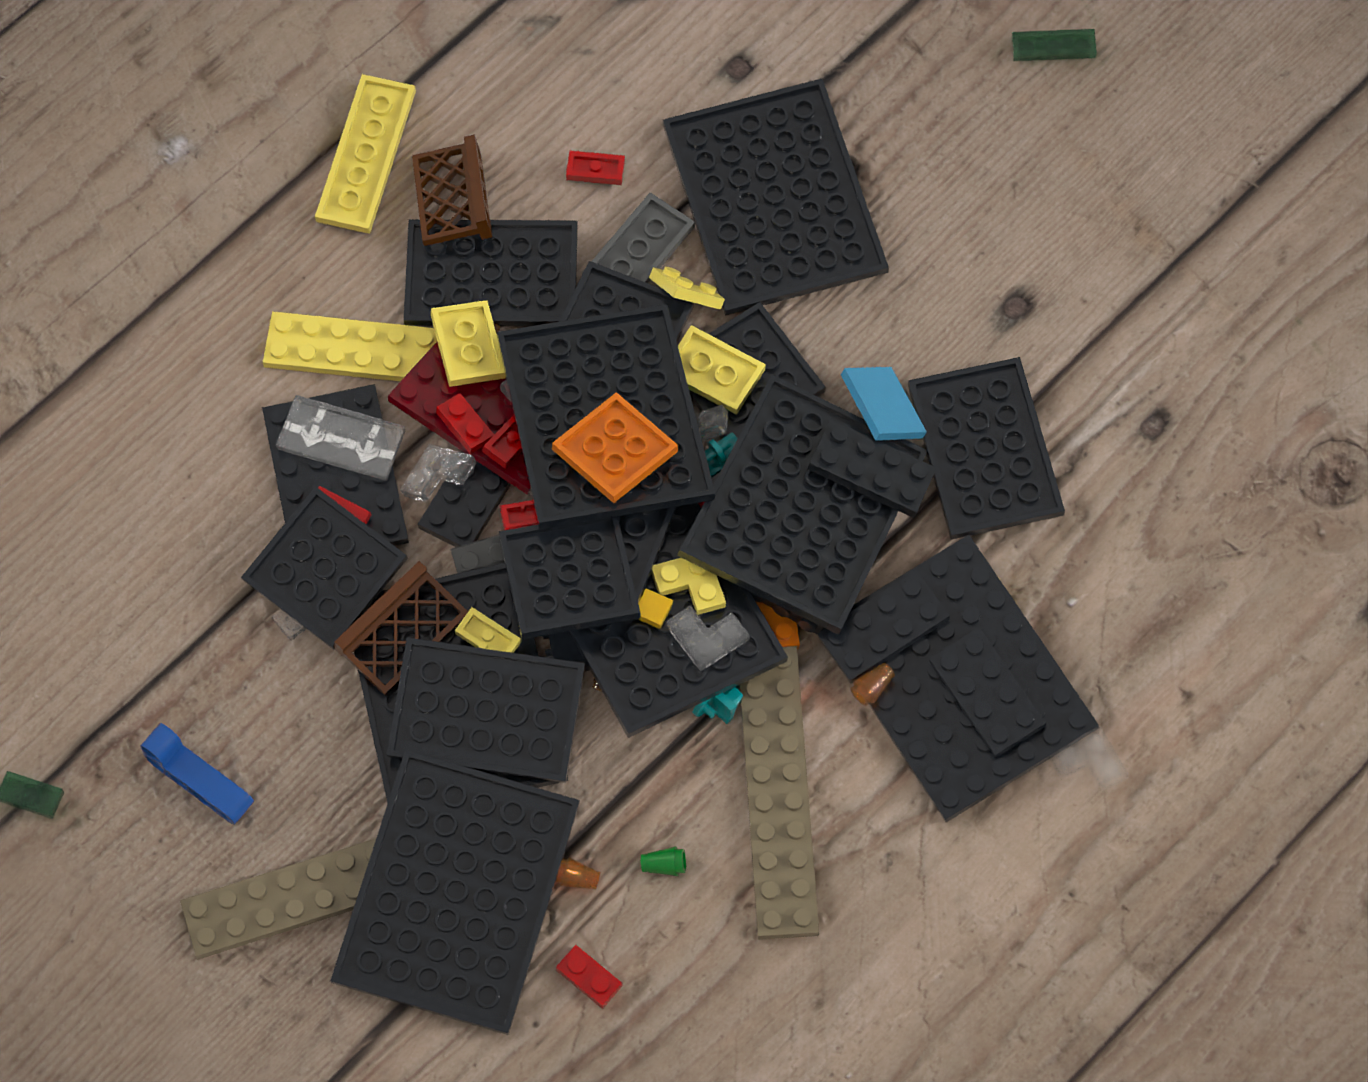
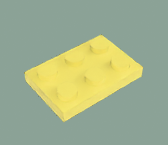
M487 300L431 308L430 315L449 387L506 378L497 334Z
M692 325L678 344L689 390L734 414L738 413L766 370V364Z

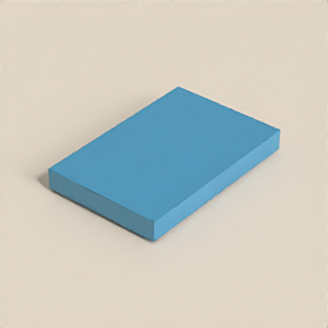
M892 367L844 368L841 377L875 440L922 439L927 431Z

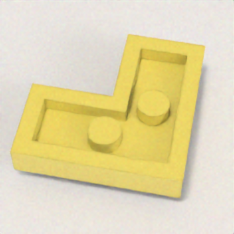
M665 267L664 270L652 268L649 278L672 297L721 310L725 299L716 293V287L703 282L700 286L694 285L691 280L680 277V271L671 267Z
M683 558L653 565L651 574L658 594L664 596L688 589L697 615L726 607V601L716 574Z
M471 607L455 629L457 636L477 648L514 653L521 643V638Z

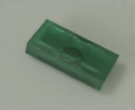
M10 771L6 772L0 786V802L50 819L54 818L64 795L62 788Z

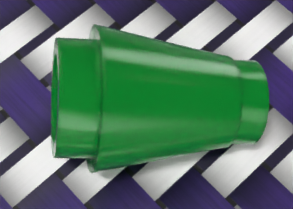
M674 846L641 854L642 872L678 877L679 873H686L685 850Z

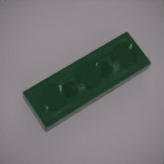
M1095 29L1012 32L1011 35L1013 61L1096 58L1097 55Z

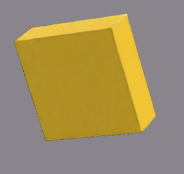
M646 588L639 601L641 614L638 620L660 629L673 605V600Z

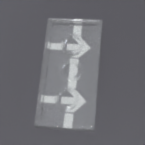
M296 395L276 447L278 450L387 481L406 429L403 425Z

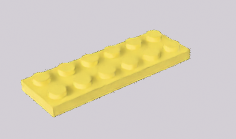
M362 74L315 214L316 222L370 234L416 93L415 85Z
M272 312L263 366L265 368L401 382L437 342L434 328Z

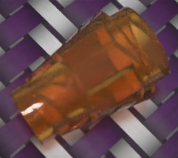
M882 663L880 666L854 680V685L850 688L851 693L864 706H867L869 703H875L895 674L887 664Z
M570 857L568 859L563 858L556 882L561 883L560 886L591 888L596 890L601 872L595 871Z

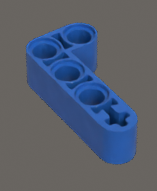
M159 723L140 745L145 758L155 768L229 823L235 825L254 803L253 798L247 792L186 748L179 736L166 725Z

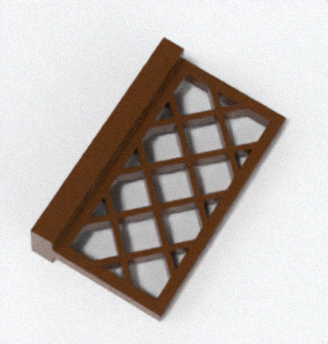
M475 134L465 136L464 144L412 155L424 246L480 234L482 240L493 237L482 156ZM462 154V158L456 165L447 162L451 156ZM429 161L435 163L428 172L420 168V163ZM442 167L450 170L443 179L435 176ZM457 174L465 178L458 187L450 183ZM430 180L438 184L431 193L423 189ZM445 188L453 191L446 201L437 197ZM460 195L468 199L461 208L453 205ZM432 202L441 205L434 214L426 211ZM448 209L456 213L449 222L441 219V216ZM462 217L471 220V226L459 228L455 225ZM435 223L444 227L439 233L431 235L428 233Z
M418 561L334 641V650L342 657L344 656L385 696L400 680L401 671L397 673V667H402L403 661H397V646H406V641H397V626H415V639H418V626H436V637L432 641L441 642L460 624L468 611ZM427 582L436 590V600H418V590ZM415 594V600H408ZM439 594H440L445 600H439ZM401 606H415V621L397 620V610ZM418 606H436V621H418ZM439 606H452L459 615L452 621H439ZM394 614V620H388ZM380 626H394V641H376V630ZM439 626H446V627L439 633ZM373 634V641H366ZM359 646H373V661H359L352 653ZM376 646H394V661H376ZM366 666L373 667V673ZM376 667H394V677L384 685L376 677Z

